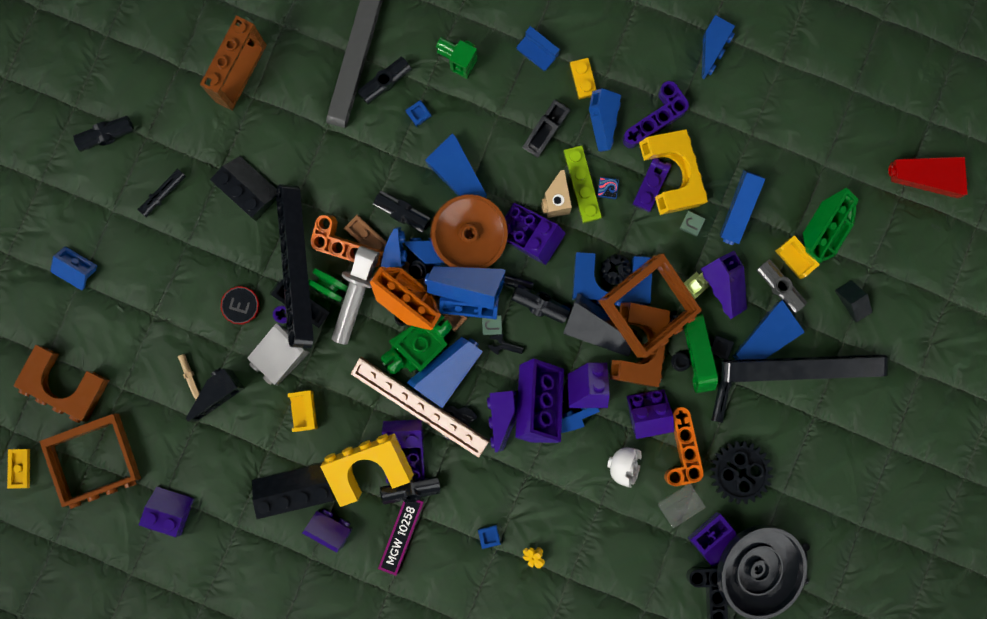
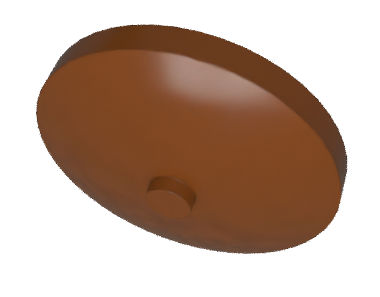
M461 195L448 200L439 208L431 224L430 236L437 256L449 267L487 268L495 263L503 253L507 243L508 230L502 212L493 202L478 195Z

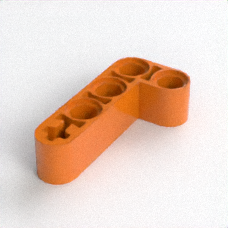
M322 215L317 218L311 237L313 249L354 262L355 248L363 246L379 252V259L375 267L381 266L383 251L335 236L338 224L335 216ZM325 219H328L330 222L329 228H325L323 224ZM320 237H322L325 241L323 247L319 245ZM338 242L341 243L343 247V250L341 252H338L336 249V245Z
M678 407L672 411L674 435L681 466L668 469L664 475L665 481L672 486L696 483L703 478V468L691 414L688 409ZM680 411V413L685 414V417L682 418V423H687V426L678 428V425H682L681 420L676 418ZM684 429L689 432V438L685 441L680 437V433ZM687 449L693 451V457L689 460L684 456ZM696 468L698 474L695 478L691 479L689 470ZM672 472L678 473L679 479L677 482L672 483L670 481V474Z

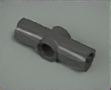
M770 259L756 270L771 287L772 292L784 301L793 314L807 304L806 300L793 287L791 280L785 277ZM779 282L785 284L786 288L784 291L779 290Z

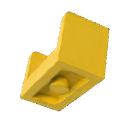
M795 235L775 250L799 279L805 278L820 265L806 253L805 247Z
M313 391L288 393V397L291 400L294 425L292 432L318 429Z

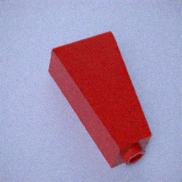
M965 157L896 159L889 165L888 174L891 177V182L954 198H962L968 195Z

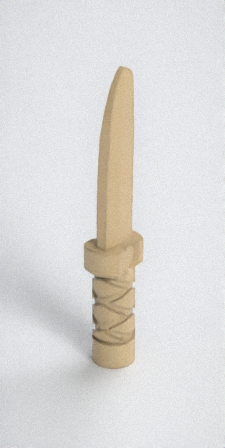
M182 354L178 356L184 372L183 376L187 380L194 398L197 399L200 393L193 378L194 372L189 367L186 355Z

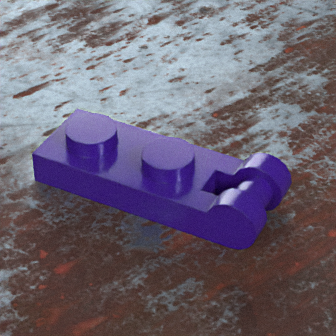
M660 158L652 160L632 204L647 212L651 211L655 197L658 195L672 165L668 162L659 161ZM655 168L661 169V174L655 173Z

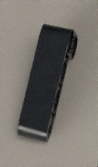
M690 568L686 574L687 581L694 587H706L707 619H713V615L716 612H721V619H728V605L722 596L716 602L712 600L713 594L720 592L717 581H712V575L717 572L718 568ZM700 573L701 579L698 582H693V574Z

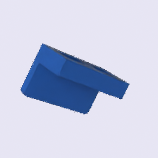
M531 26L526 31L524 39L517 46V50L543 71L548 69L558 57L560 51L559 48Z
M67 247L62 248L53 256L51 273L80 290L85 288L87 278L97 269L96 264Z

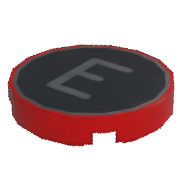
M238 286L231 288L224 294L221 300L223 316L234 324H247L255 319L259 312L260 303L258 297L252 290L246 287Z

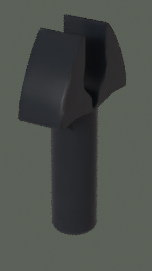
M504 334L489 337V339L497 340L501 344L496 347L488 345L489 349L497 355L502 349L519 354L524 352V347L505 342L503 340Z

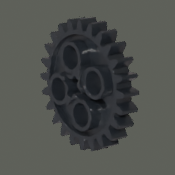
M734 441V447L727 443V450L721 447L722 454L715 453V456L718 458L717 461L711 460L715 464V467L709 468V470L714 471V474L710 475L709 478L715 479L711 485L718 486L715 491L716 493L723 492L721 498L724 499L729 496L728 502H732L734 498L736 504H740L741 499L744 504H748V499L755 502V496L762 498L761 491L768 492L765 485H771L767 481L768 478H773V475L768 474V471L773 470V468L767 467L771 460H764L766 453L759 454L761 448L753 449V443H750L748 447L746 441H742L741 446L738 441ZM737 454H741L743 456V461L741 464H736L735 462V456ZM729 461L737 469H744L743 473L752 478L755 483L752 484L747 478L739 476V472L728 466L727 462ZM754 465L759 469L756 476H752L750 472L751 467ZM729 469L732 476L730 479L725 480L723 473ZM742 481H745L747 483V489L741 492L739 489V484Z

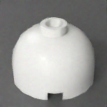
M621 448L615 452L613 457L610 456L607 467L610 468L613 480L618 484L631 488V484H635L640 470L637 460L642 458L639 449Z

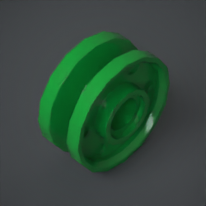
M314 268L312 273L318 279L317 281L308 279L309 286L341 303L343 298L337 291L347 292L348 286L327 273Z

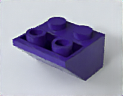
M664 389L626 396L636 439L674 432L673 414Z
M716 512L687 538L714 568L719 563L720 557L728 543L737 534L724 517Z

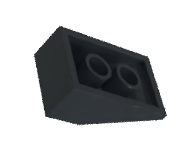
M218 368L211 373L212 377L206 381L186 417L188 422L199 421L245 389L233 370Z

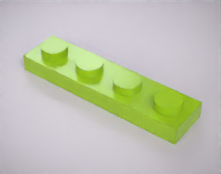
M578 146L564 150L583 224L601 219L583 147Z

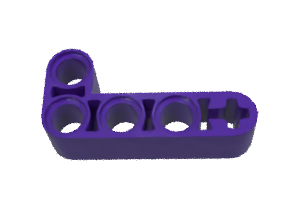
M664 82L659 90L658 96L664 106L625 132L623 144L627 148L637 147L639 142L655 135L685 114L689 103L674 82ZM664 89H670L673 94L666 95ZM674 104H681L683 110H676ZM659 114H665L668 120H660ZM649 124L652 127V131H645L643 125ZM637 132L639 133V135L636 136L635 140L628 139L629 136L633 137L637 134Z

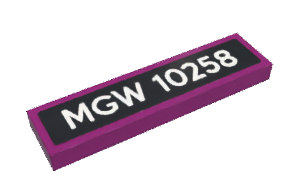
M418 500L414 503H405L403 501L378 567L379 570L397 575L424 501Z

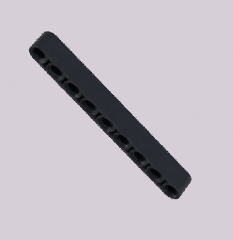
M279 184L276 190L288 342L292 348H311L314 337L299 186Z
M851 355L722 360L721 380L724 382L883 377L888 376V356Z

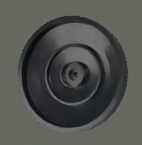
M756 525L743 530L728 543L718 563L717 583L722 598L734 611L749 619H769L783 613L796 601L804 587L807 575V561L804 550L793 535L773 525Z

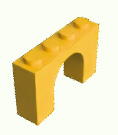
M687 129L649 136L639 142L644 161L660 157L670 158L678 164L682 172V184L679 189L666 191L655 197L660 215L699 207L708 202L707 193L704 190L702 176L698 170L696 156L693 153L691 138L688 135Z
M395 433L389 436L387 434L381 435L372 442L367 440L356 448L348 447L337 455L335 453L329 454L324 458L325 460L320 466L340 507L358 501L362 494L352 472V465L356 461L371 460L379 464L384 470L392 489L410 483L414 475Z

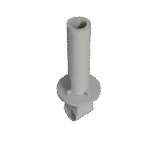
M360 246L356 252L352 270L342 272V277L349 281V286L331 338L334 342L344 345L348 344L366 287L372 288L370 281L379 259V252Z

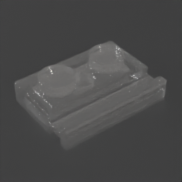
M687 484L657 503L672 528H675L706 508L691 484Z

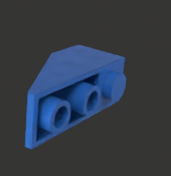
M716 15L703 36V79H705L707 74L711 75L717 66L714 64L716 58L721 59L726 50L723 48L726 42L730 43L735 35L732 32L735 26Z
M603 88L592 91L589 106L599 152L611 150L614 142V130L617 126L618 110L621 106V95Z

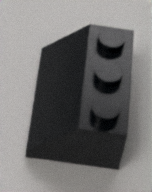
M241 156L223 165L210 179L255 221L276 201L277 189Z

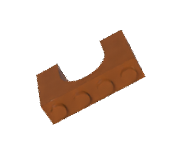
M631 302L621 303L620 314L626 323L640 327L647 335L648 341L670 322L669 310ZM665 345L655 349L654 355H650L647 358L644 357L637 363L612 360L609 379L659 387L662 379V364L665 359Z
M35 345L13 386L19 389L18 392L28 397L32 395L36 398V402L42 405L49 404L53 406V411L60 414L66 413L70 415L69 419L77 423L88 421L110 380L95 372L86 371L77 390L67 398H59L51 392L48 385L49 373L59 354L42 345Z

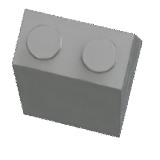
M276 323L247 359L251 361L249 365L256 372L260 370L264 374L263 379L269 385H279L310 352L306 348L290 347L287 329Z

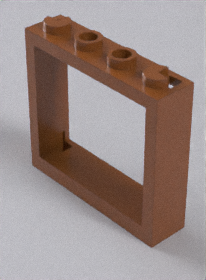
M236 15L200 83L201 87L217 104L232 111L267 46L253 23ZM251 41L254 42L253 47L249 46ZM207 79L212 80L210 86L205 84Z
M664 254L654 255L598 300L637 358H647L650 355H654L655 349L667 344L673 334L680 333L684 329L683 326L694 321L696 315L702 311ZM658 269L685 311L642 346L614 303Z
M119 414L108 415L39 441L62 507L69 506L72 509L81 506V501L86 499L88 502L97 500L102 493L106 492V495L118 492V487L124 486L129 488L136 485V481L141 479ZM113 424L130 477L72 498L54 446Z

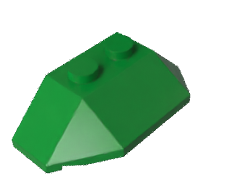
M844 188L822 201L803 232L806 253L818 263H822L837 254L854 225L856 205L859 199L848 188Z

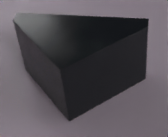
M852 280L835 290L855 323L872 313L868 294Z

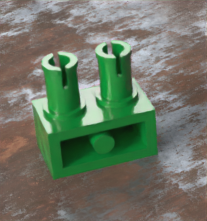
M440 37L436 45L438 49L437 54L449 59L450 71L467 79L477 61V48L469 41L463 42L460 40L457 44H454Z

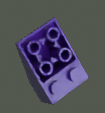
M513 203L504 217L508 230L507 243L544 265L548 263L566 234L558 224L516 203Z
M735 251L701 268L704 279L709 282L714 296L719 299L724 313L730 319L747 309L744 266Z
M518 391L490 393V397H487L488 409H491L492 417H489L490 429L493 428L491 447L495 448V452L504 450L516 421Z
M422 420L383 421L382 435L387 434L389 436L395 433L414 473L412 478L416 480L424 479Z

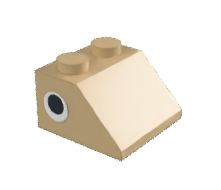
M561 170L545 192L544 199H542L543 214L547 213V218L568 215L571 212L572 206L565 170Z

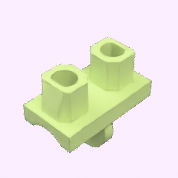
M696 272L684 282V285L694 299L709 287L708 282L703 277V272L701 274Z

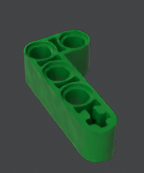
M701 313L696 315L694 321L684 325V333L694 372L693 387L695 393L714 391L718 384L717 371L705 320Z

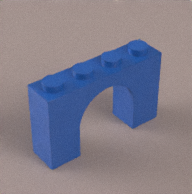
M576 252L572 300H575L577 293L590 301H595L596 305H601L598 300L608 292L602 290L595 281V253ZM634 256L632 258L631 274L652 257ZM652 273L616 301L615 306L620 307L621 303L630 302L649 305L651 302Z

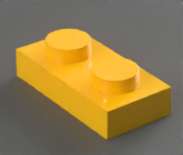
M589 58L570 62L578 99L591 97L592 91L597 89Z
M8 449L7 489L30 488V449Z

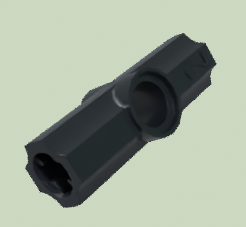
M401 56L386 69L378 71L376 77L357 92L368 105L385 91L391 90L396 82L412 71V68ZM383 77L389 78V82L386 84L380 83V80Z
M126 115L111 122L104 121L93 125L92 129L74 135V142L78 150L82 152L98 145H109L116 138L134 132V127Z
M383 191L377 194L373 203L375 207L390 214V217L402 224L406 223L422 233L426 230L431 220L428 216L413 209L414 207L401 199L397 200Z
M520 284L516 286L511 297L512 301L528 307L532 314L539 317L545 315L562 324L566 321L570 312L569 307L554 301L546 292H535Z
M437 476L419 480L412 478L410 483L393 489L391 485L380 487L381 501L383 505L400 501L414 503L421 497L440 494L439 479Z

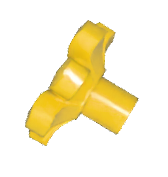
M530 547L523 550V559L529 561L528 565L530 567L541 568L545 564V560L541 558L543 556L542 548L537 547L534 550Z

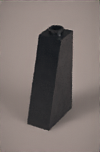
M577 293L563 334L629 357L632 349L605 310ZM631 328V330L633 331V333H634L635 336H636V335H637V331H635L634 329Z

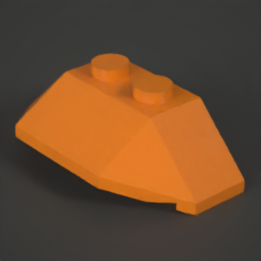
M378 268L370 281L376 301L406 325L432 330L441 313L437 309L433 295L427 293V288L402 268Z

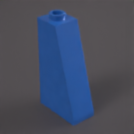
M452 133L425 159L426 164L458 196L478 195L487 199L481 183L455 135Z
M743 170L720 233V237L724 238L723 242L734 245V242L740 243L765 181V178Z
M433 266L431 272L427 273L425 277L427 293L494 310L505 283L506 270Z
M782 300L772 307L734 353L733 357L735 360L765 359L804 333V330Z
M461 337L430 362L421 372L414 375L407 383L443 408L483 351L478 348L479 344L473 339L469 338V340Z

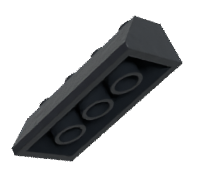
M321 464L252 480V501L256 519L335 501V495L320 467Z

